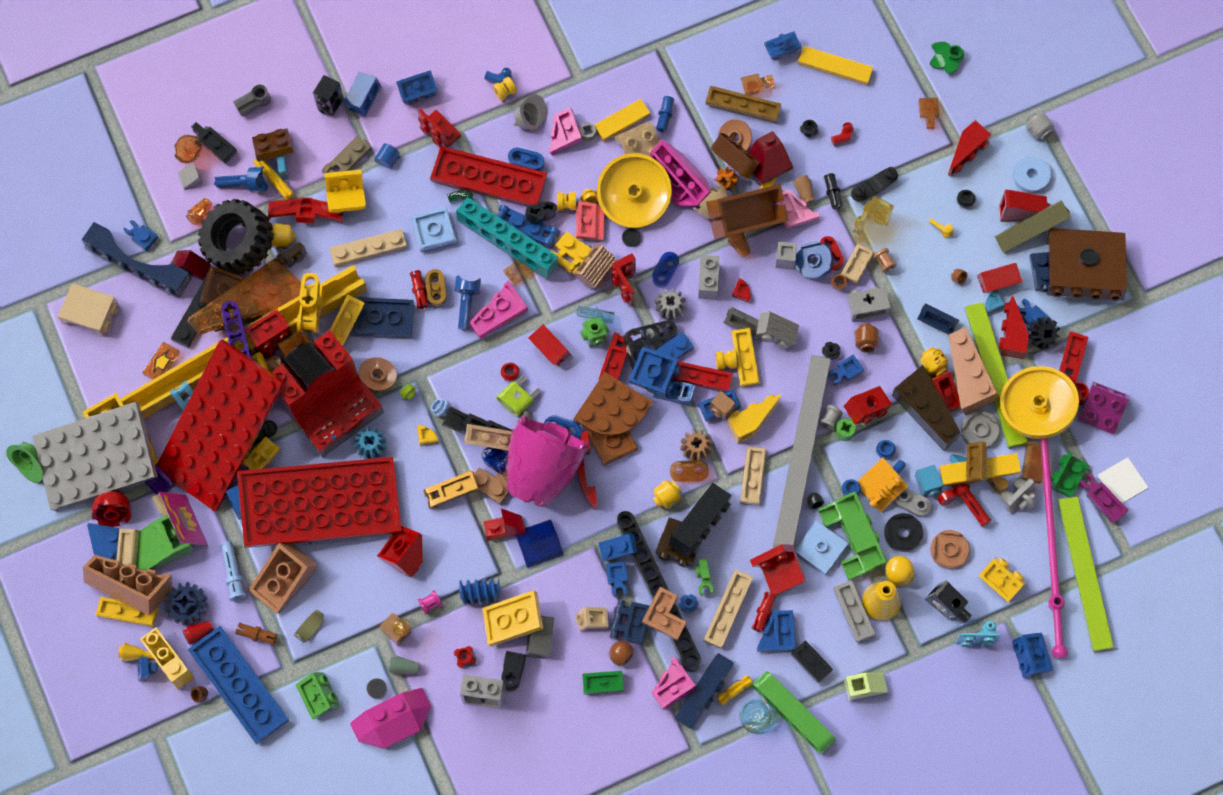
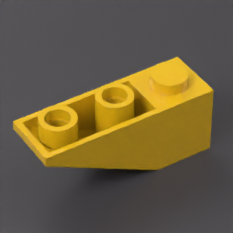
M780 394L776 396L770 395L759 404L752 403L747 406L746 410L742 412L735 411L729 415L727 425L737 444L755 436L780 403Z
M157 627L140 639L178 690L194 679V676Z

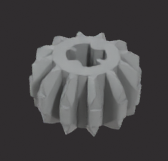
M672 288L671 292L668 289H664V294L659 292L658 298L655 299V311H660V317L666 315V320H669L670 316L676 320L677 315L682 316V310H686V305L684 304L686 298L681 297V291L675 293L674 288Z

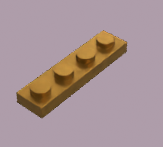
M710 86L705 105L775 123L781 108V103Z

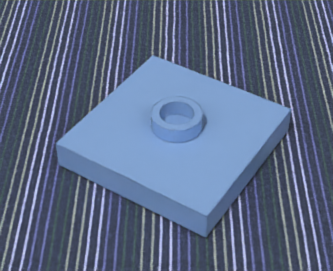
M447 207L411 216L420 252L457 243Z
M816 521L796 547L795 552L797 556L826 575L848 543Z

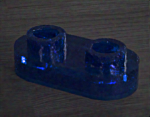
M666 252L661 256L652 273V282L655 286L662 288L670 283L679 266V257L676 253ZM671 261L673 262V264L668 265L667 262ZM659 277L665 278L663 281L658 280Z

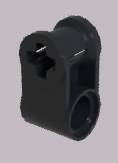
M506 651L501 680L504 681L507 691H515L519 687L525 666L526 654ZM513 677L514 681L509 684L507 680Z

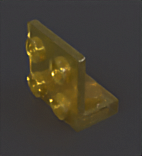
M873 196L871 201L868 200L863 208L862 216L859 215L855 221L853 240L857 241L870 218L877 224L887 226L891 220L894 205L876 196Z

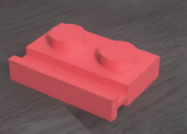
M582 201L577 202L575 238L592 241L599 240V242H602L604 239V212L600 205Z

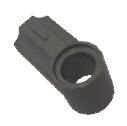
M258 84L252 88L251 92L233 101L240 115L243 116L259 106H267L271 101V96L264 85ZM259 94H265L263 97L258 98Z

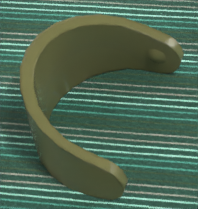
M315 610L300 625L293 636L303 643L307 642L320 628L324 620V614L319 610Z

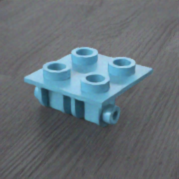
M987 621L979 633H960L955 644H961L962 647H971L973 644H981V647H992L993 644H996L1001 634H996V624L993 621Z

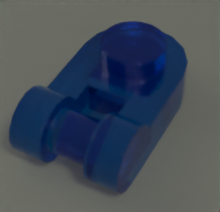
M489 447L483 450L481 456L484 464L502 475L506 471L508 453L506 454L500 449Z

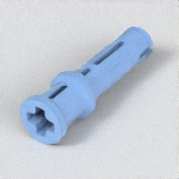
M224 542L221 544L228 577L226 585L230 591L229 601H241L247 595L244 593L242 586L243 578L239 575L233 542Z

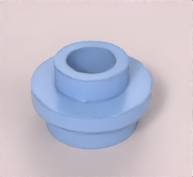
M440 398L435 400L431 406L433 415L436 417L445 415L449 408L448 401Z

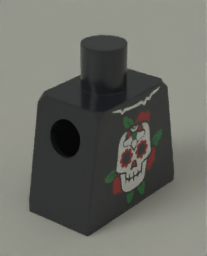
M947 580L936 585L924 599L949 620L957 617L963 623H966L972 616L964 608L968 601Z

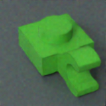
M701 559L695 569L697 578H701L702 582L699 585L698 593L700 596H703L702 589L707 587L710 590V594H713V586L710 581L707 559Z

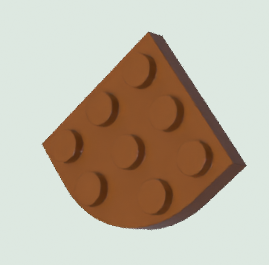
M604 372L573 420L598 435L613 436L625 434L640 424L653 405V401Z

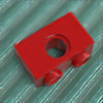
M881 386L851 397L843 407L853 423L857 425L862 422L867 424L875 417L879 419L885 416L892 403Z

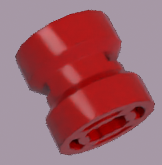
M1076 382L1074 385L1078 392L1080 406L1088 397L1089 389L1084 383Z

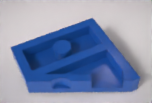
M88 523L87 527L94 555L117 560L119 529L121 528Z
M793 610L773 611L757 646V652L794 651L796 648Z

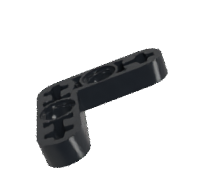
M666 320L634 328L624 334V344L632 371L636 364L634 358L636 351L640 352L642 347H646L645 344L668 339L676 334L677 326L673 321ZM666 326L668 328H671V331H669V333L668 331L660 333L659 331L665 328ZM647 329L654 331L655 336L653 339L647 337ZM641 334V338L634 341L629 339L632 335L637 336Z

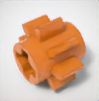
M727 166L724 171L720 169L717 172L718 176L714 179V181H717V184L720 183L726 191L730 187L732 189L735 188L737 185L735 182L739 179L736 176L735 170L729 169Z

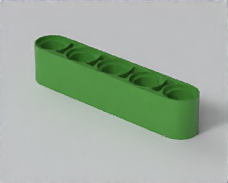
M765 671L752 684L756 692L819 754L822 755L836 741L835 737L771 673Z

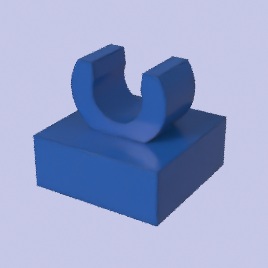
M140 657L137 661L138 681H146L149 674H156L158 672V663L148 664V657Z

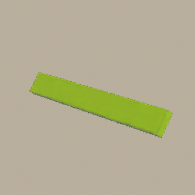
M984 302L965 306L964 309L976 348L1000 398L1008 378ZM1000 400L995 401V409L1007 447L1013 448L1027 444L1025 436L1018 434L1007 425L1001 413Z
M1078 496L1059 499L1057 502L1092 651L1112 649L1113 643Z

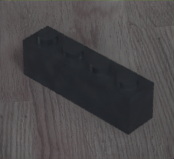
M712 482L671 535L668 546L686 558L692 552L695 554L701 545L699 542L702 539L706 540L709 536L712 525L716 527L719 523L722 512L726 513L731 506L729 501L732 495Z

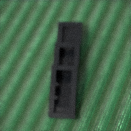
M453 407L448 408L442 426L464 435L466 434L467 424L513 431L492 420L486 421L471 413L466 414Z

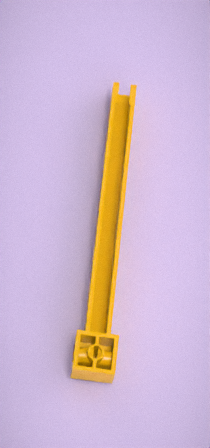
M354 265L320 284L323 289V303L319 319L341 307L347 294L356 298L367 292L366 284L363 278H359ZM299 296L277 308L289 325L292 334L297 332V318L300 309ZM247 335L251 356H253L258 351ZM218 343L124 397L119 398L118 394L114 393L82 413L85 418L127 404L139 402L143 420L176 401L170 391L181 387L184 381H187L193 391L195 390ZM239 344L236 346V349L241 351L244 349V345ZM185 392L183 395H181V398L188 395V393Z

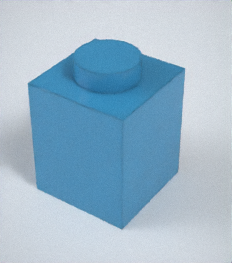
M935 464L916 470L914 477L921 495H928V497L938 495L943 484Z

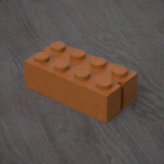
M781 184L707 201L709 218L714 220L711 222L714 239L789 221L785 204L772 207V203L784 201Z

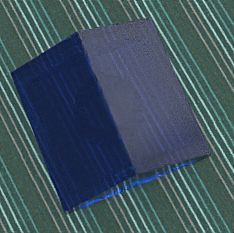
M551 519L525 528L524 534L515 535L527 568L564 556Z

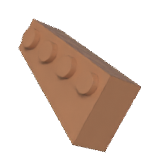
M964 327L949 334L960 405L964 415L1000 400L967 328Z
M94 555L83 566L84 583L147 615H150L165 599L166 594L172 591L171 574H157L152 569L147 571L138 569L136 565L119 564L117 560Z

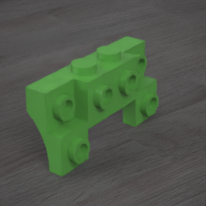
M856 492L847 494L826 506L818 508L819 515L826 528L837 523L841 524L854 556L841 561L848 581L886 565L885 557L878 544L880 542L879 536L876 531L873 532L870 526L872 525L869 514H865Z

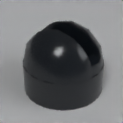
M811 493L808 496L807 502L810 509H817L824 504V500L819 493Z

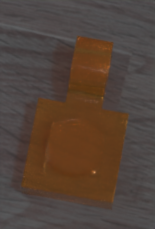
M759 73L741 77L744 94L746 95L763 93V87H774L773 75L760 78Z
M919 98L920 118H926V129H934L935 117L939 116L938 98Z

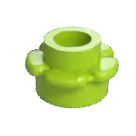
M408 383L399 393L403 397L402 399L411 400L417 393L415 391L416 386Z

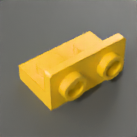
M995 557L979 574V577L1009 602L1026 584L1025 578L1018 571L1013 572L1009 568L1010 564L1005 559Z

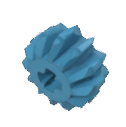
M369 427L365 428L366 432L359 430L360 436H355L354 438L357 442L354 444V448L358 449L357 454L359 456L363 454L364 459H367L369 455H371L372 459L375 458V454L381 456L382 452L380 450H386V445L384 444L387 442L386 438L383 437V432H377L376 427L372 431L369 430Z

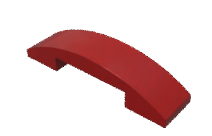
M587 430L583 431L580 440L588 442V449L585 455H590V445ZM583 459L577 469L580 488L592 509L598 510L595 486L587 487Z

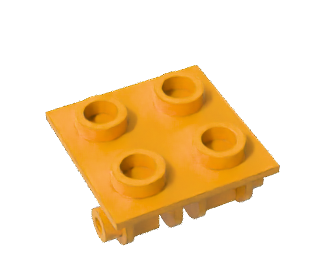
M884 457L858 480L861 485V491L870 500L869 504L873 508L876 507L880 512L909 487Z

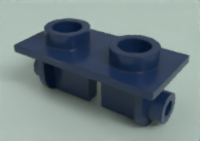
M926 303L923 305L917 320L948 335L954 332L959 322V319Z

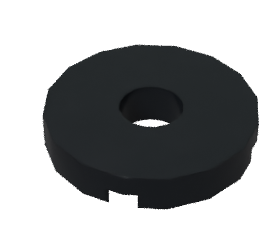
M895 514L887 521L884 527L885 541L896 551H912L920 544L923 538L922 525L911 514ZM905 528L908 530L909 535L902 537L899 535L898 530Z

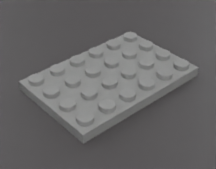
M139 402L127 404L32 436L38 462L43 470L42 478L50 510H57L97 497L103 492L116 491L158 477Z

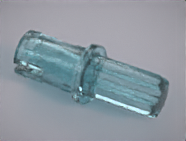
M579 305L576 315L588 319L601 317L602 322L612 324L615 312L600 310L598 307L595 309Z

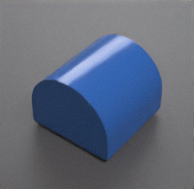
M384 143L374 161L391 169L400 154L395 147Z

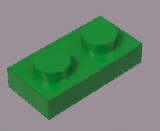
M622 670L582 674L584 695L624 692Z

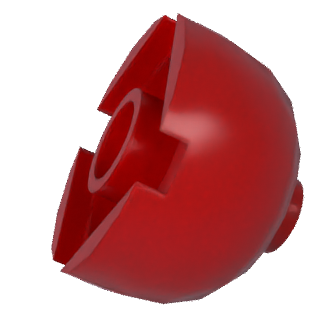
M103 492L93 502L92 519L97 520L99 525L118 527L120 526L119 523L124 521L126 524L131 519L130 501L121 492Z

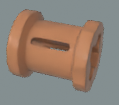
M888 248L881 249L873 256L875 260H878L883 273L897 266V263L889 255Z

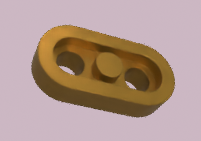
M432 269L425 276L427 297L432 306L439 307L447 300L445 278L442 271ZM435 278L438 279V282L436 283L432 282V280ZM435 296L441 297L439 300L434 299Z

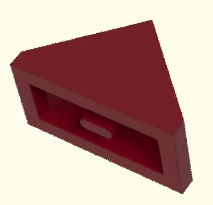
M178 250L171 264L189 272L190 276L204 281L211 267V263L191 250Z

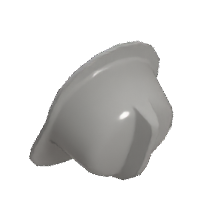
M537 94L528 96L515 109V122L513 125L519 126L522 129L536 130L547 116V105L544 99Z

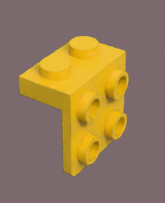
M361 169L324 173L329 212L359 211L366 208Z

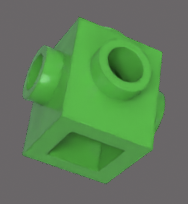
M592 317L582 323L583 330L580 332L583 340L587 341L589 348L607 342L609 329L607 323L602 322L601 317Z

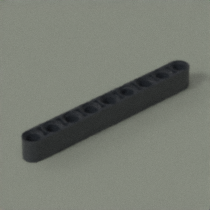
M629 511L620 512L617 516V527L621 536L634 533V536L639 538L636 542L638 552L630 555L653 601L656 595L653 592L655 588L662 587L668 591L669 589L634 515ZM624 518H627L631 521V523L629 525H623L620 521ZM645 553L647 558L640 560L637 558V555ZM653 570L656 574L653 577H647L645 572ZM674 603L672 610L670 611V614L682 619V616L676 604ZM685 626L678 641L671 637L669 638L684 669L688 672H696L700 668L701 657ZM686 640L689 645L686 648H681L678 642ZM688 658H695L697 664L690 666L686 661Z

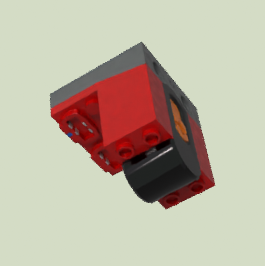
M330 330L314 342L308 341L294 348L286 356L283 364L271 372L285 381L277 401L322 458L384 413L380 402L360 379L353 358Z

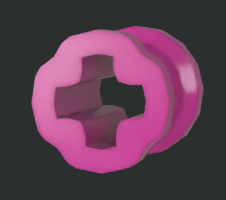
M435 590L425 598L417 599L425 615L431 609L443 606Z

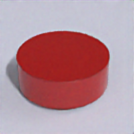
M949 489L943 492L937 501L941 506H946L953 502L958 495L954 489Z

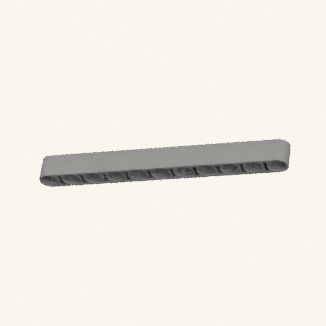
M811 356L773 548L781 544L794 545L831 358Z

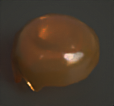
M183 135L179 137L174 145L176 150L174 156L180 163L188 164L197 161L201 157L202 144L194 135Z

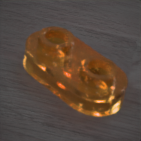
M701 460L676 461L670 466V476L677 482L702 481L709 474L708 465Z

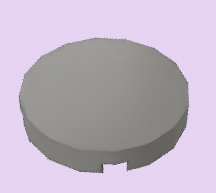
M984 411L970 413L964 419L961 426V436L967 444L984 441L987 443V448H989L997 441L1000 434L997 419Z

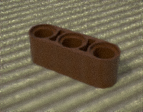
M724 133L718 135L710 148L730 167L747 179L751 178L760 164L755 157Z

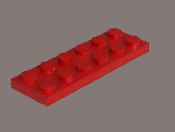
M441 146L430 176L431 182L528 207L539 203L547 179V173L444 146Z

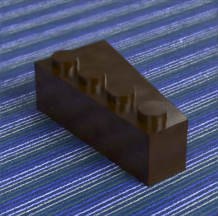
M922 365L894 388L892 396L933 441L945 451L958 440L961 432Z

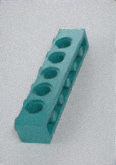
M469 197L456 210L458 222L546 280L557 269V255Z

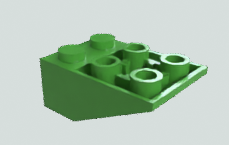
M169 515L155 520L139 531L136 562L138 569L154 570L194 552L191 544L180 543Z

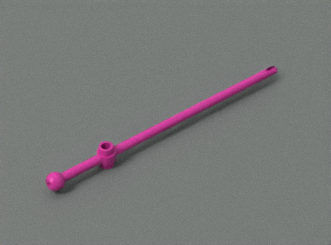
M1048 438L1040 439L1052 592V597L1048 601V607L1053 611L1055 646L1052 649V655L1055 659H1064L1068 655L1067 648L1063 645L1061 610L1065 605V601L1059 593Z

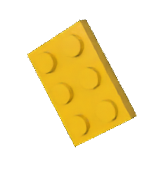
M534 590L482 608L487 643L491 647L543 629L538 593Z

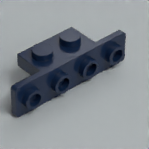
M717 653L697 683V689L691 692L675 716V720L692 729L704 709H709L714 702L712 698L716 692L719 693L724 687L725 682L723 681L734 663L720 653Z

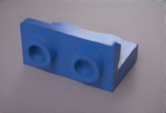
M1042 632L1025 634L1012 640L1013 649L1016 653L1023 678L1053 671Z

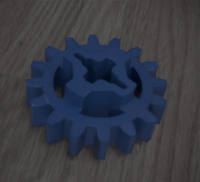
M186 582L185 587L181 583H178V589L172 587L173 593H167L166 595L169 600L164 601V604L169 606L165 608L166 613H170L168 617L171 620L174 619L176 624L181 621L183 626H186L187 621L192 625L194 624V619L200 621L199 615H205L206 612L203 608L208 607V604L204 602L208 598L206 595H202L204 593L202 588L198 589L196 584L191 587L189 582ZM192 593L197 595L198 600L192 599ZM174 608L180 609L181 614L178 615L174 611Z

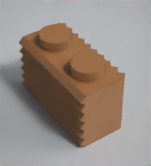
M596 245L584 261H582L574 275L589 289L599 288L605 281L603 279L605 275L611 273L612 263L616 262L617 258L604 248L603 245Z

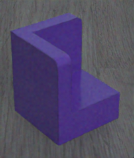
M155 465L158 477L144 481V483L156 495L159 492L168 493L175 485Z

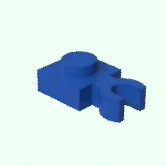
M130 220L131 225L134 227L131 230L124 227L125 233L133 236L131 238L132 241L145 251H148L159 238L158 235L144 225L139 229L137 223Z
M1025 298L1021 302L1025 308L1018 306L1020 314L1025 315L1023 321L1030 328L1033 327L1031 322H1037L1038 317H1049L1037 305L1031 308L1029 301Z
M853 354L838 363L837 367L839 370H831L828 373V377L832 375L838 377L833 382L835 386L840 384L842 378L845 377L848 382L863 373L864 369Z
M625 561L606 564L608 585L614 584L612 588L613 597H616V590L621 589L623 595L626 596L627 589L623 585V583L628 582Z

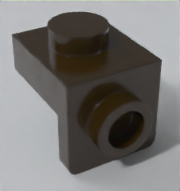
M298 242L286 253L279 246L275 248L278 254L276 258L281 264L286 263L289 268L296 262H301L307 254L301 242Z

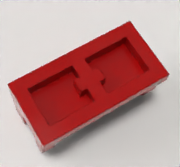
M1017 263L984 271L977 275L983 293L1022 283Z
M544 324L528 337L553 365H560L571 355Z

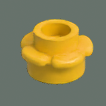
M586 189L581 194L580 199L582 202L596 203L598 201L597 191Z

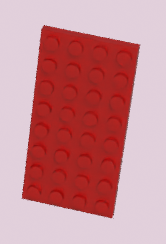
M220 340L156 466L177 486L214 512L218 511L226 497V491L230 489L234 482L237 471L240 470L285 381L225 340Z
M393 457L237 471L244 548L278 545V543L293 544L402 532Z

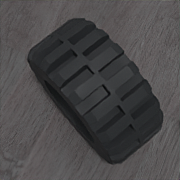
M239 199L225 200L222 202V205L217 204L213 207L214 210H209L206 214V219H203L201 222L202 228L199 229L198 233L200 236L198 244L205 259L217 268L238 275L244 274L245 271H253L255 266L259 267L262 264L261 261L269 255L267 252L271 250L273 245L271 240L274 239V233L271 232L273 230L272 223L269 222L267 215L249 202L240 201ZM245 223L246 233L243 241L235 249L227 251L226 240L228 234L235 226Z

